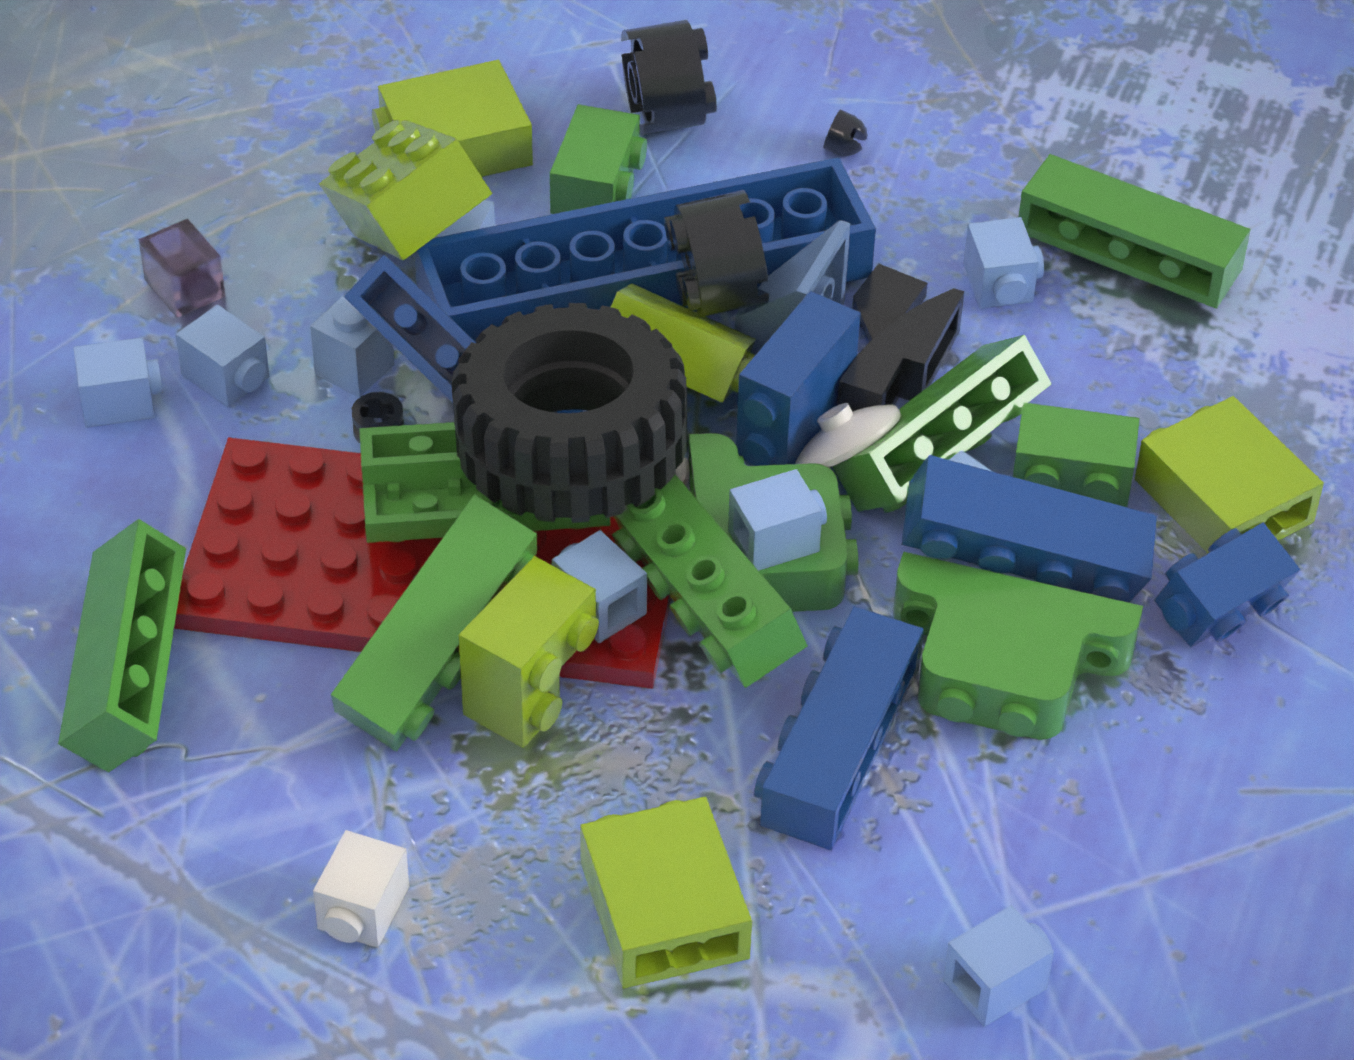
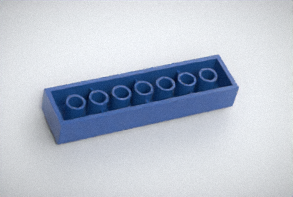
M836 157L436 237L415 252L417 286L476 342L479 334L492 324L499 327L502 325L505 317L519 311L523 315L530 314L538 306L552 304L553 309L569 308V303H586L589 309L600 310L602 305L611 307L617 291L630 284H634L682 306L675 273L683 272L684 266L681 254H677L676 250H670L664 227V217L674 215V208L677 204L744 190L750 203L739 206L744 219L755 216L762 241L768 276L835 223L842 220L850 223L846 282L868 278L873 270L876 227L840 158Z

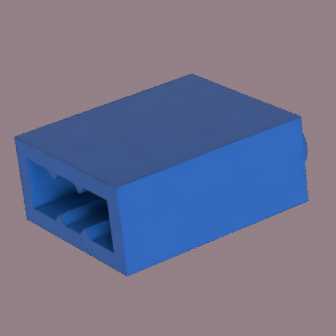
M810 291L739 374L736 446L739 456H743L744 460L753 466L795 464L804 447L822 430L817 422L818 418L837 406L839 380L857 356L861 312Z

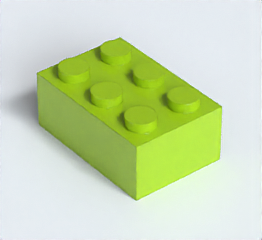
M395 120L381 127L372 136L373 144L358 155L355 152H351L336 160L328 169L330 175L318 183L355 237L403 261L493 194L456 138L407 120L401 123L399 120Z

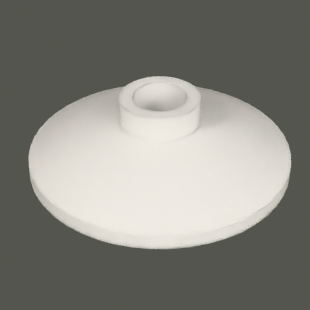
M848 403L833 407L818 418L817 422L822 430L804 447L795 464L816 463L830 468L853 457L878 441L897 424L901 417L899 409L895 405H876L852 412Z

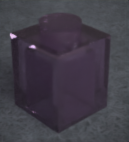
M188 218L138 239L144 279L176 318L226 297L221 256Z

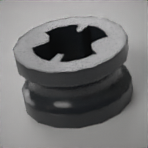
M371 392L362 395L354 402L351 408L353 435L358 443H360L359 428L404 425L403 405L397 397L389 393ZM374 418H381L382 422L375 423Z

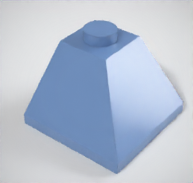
M839 220L770 274L768 281L762 282L758 288L769 293V301L767 303L738 309L735 318V330L756 339L750 353L756 355L810 291L844 305L850 223Z

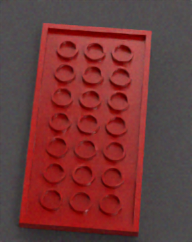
M228 437L183 569L174 629L362 652L443 538L367 543L361 453ZM610 517V526L533 531L537 533V554L535 556L552 565V559L558 556L567 546L573 543H580L599 530L615 543L612 534L619 530V527L614 517ZM641 560L636 562L641 568L645 566ZM647 584V614L601 643L593 639L584 651H576L561 667L559 676L562 678L653 689L671 597L668 595L660 600Z

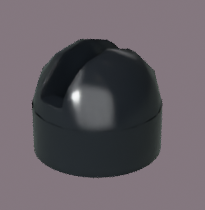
M840 109L831 124L823 148L837 155H854L862 150L861 144L854 139L866 140L868 137L867 128L855 115Z

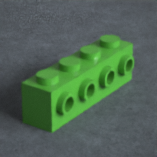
M1052 154L1048 155L1022 190L1018 216L1022 218L1028 236L1216 309L1243 270L1251 231L1250 228Z
M1025 335L985 344L899 409L901 413L899 421L882 438L853 457L832 467L858 512L880 507L883 508L885 513L892 512L907 504L909 482L928 455L949 460L961 450L967 452L979 447L992 437L991 431L996 427L1022 414L1023 402H1030L1052 383Z
M676 474L661 491L655 488V494L650 500L638 507L629 504L625 506L622 514L613 516L619 527V530L612 534L617 546L635 563L639 560L642 561L645 565L642 569L647 573V584L660 600L668 595L673 599L674 603L669 605L670 609L684 631L689 636L698 631L704 637L699 642L700 646L720 674L730 669L740 683L747 688L808 647L791 608Z
M474 494L331 693L334 712L396 752L407 737L413 741L417 740L433 717L435 709L429 705L441 688L445 687L451 690L461 679L459 634L537 554V533Z
M137 519L92 553L58 741L60 746L108 773L131 757L141 755L149 745L157 740L186 554L184 546L140 519Z

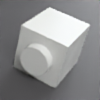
M345 830L313 890L317 928L342 942L353 943L357 941L379 948L409 889L406 848Z

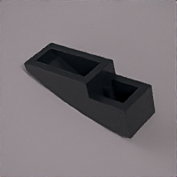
M953 288L935 296L903 314L877 334L855 357L839 380L837 406L848 403L853 412L876 405H895L899 398L910 401L929 387L960 332L964 291Z

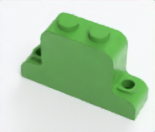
M718 433L689 434V490L734 543L735 541L728 531L730 489L797 469L809 490L815 489L819 492L827 513V522L821 525L820 551L759 570V572L787 603L792 612L828 610L838 606L845 595L846 575H858L859 561L856 539H846L845 530H851L852 524L850 496L839 495L835 473L830 468L816 463L747 466L744 465L743 456H739L736 444L729 437Z
M903 552L897 570L893 616L896 620L924 628L923 635L928 636L922 653L918 687V701L925 711L953 722H965L1003 731L1016 737L1043 740L1056 736L1062 730L1077 676L1082 673L1116 676L1129 669L1137 642L1143 606Z

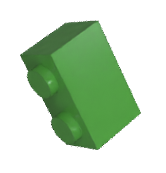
M577 105L550 171V214L631 199L634 186L633 170H641L643 168L647 152V139L639 137L640 115Z
M1023 402L1013 477L1127 507L1135 467L1140 418Z

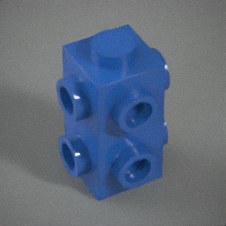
M1264 522L1243 534L1237 528H1234L1218 538L1208 548L1209 553L1198 559L1195 553H1190L1166 571L1165 576L1169 582L1157 595L1154 602L1161 609L1169 626L1178 631L1190 648L1210 636L1216 642L1226 639L1245 624L1247 620L1244 616L1255 610L1260 617H1263L1289 597L1284 588L1301 569Z

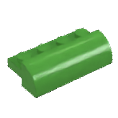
M454 422L359 428L367 543L443 538L474 494L532 531L610 526V518L606 519L604 514L590 516L589 522L572 523L571 518L556 517L555 523L539 521L533 513L525 512L520 516L507 511L502 506L501 500L493 503L476 489V485L467 479L461 469L460 459L457 457Z

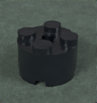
M687 20L622 31L621 41L631 40V52L621 54L622 68L631 113L641 111L645 121L644 124H640V135L703 125L706 120V114L715 113L717 110L713 83L711 81L704 82L701 60L708 59V46L703 28L692 29Z
M744 190L677 204L674 208V215L664 217V227L669 248L671 251L676 250L677 254H681L684 266L683 272L675 273L682 306H688L690 311L696 309L699 317L750 307L769 301V293L757 287L758 283L768 281V274L755 216L744 219L739 206L750 203Z

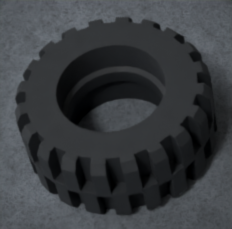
M569 303V308L553 309L552 304L535 307L533 313L526 315L519 311L505 317L501 326L496 327L492 324L482 331L476 338V343L471 342L458 360L457 368L453 371L451 386L457 457L460 459L461 469L467 479L476 485V489L493 503L501 500L502 506L507 511L522 516L525 512L535 514L536 519L539 521L555 523L556 517L571 518L572 523L589 522L590 516L604 514L606 519L622 514L625 506L629 504L638 507L650 500L655 494V488L661 491L676 474V469L683 462L687 440V391L684 364L680 355L674 350L672 344L657 329L651 331L650 325L645 320L633 314L626 318L621 316V313L616 308L602 305L600 310L589 309L586 303ZM562 410H587L579 413H553Z

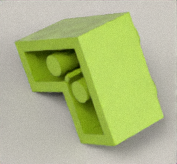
M534 556L459 634L463 715L521 748H524L540 730L547 731L557 720L563 704L560 698L559 673L561 667L576 651H584L591 644L598 630L596 589Z

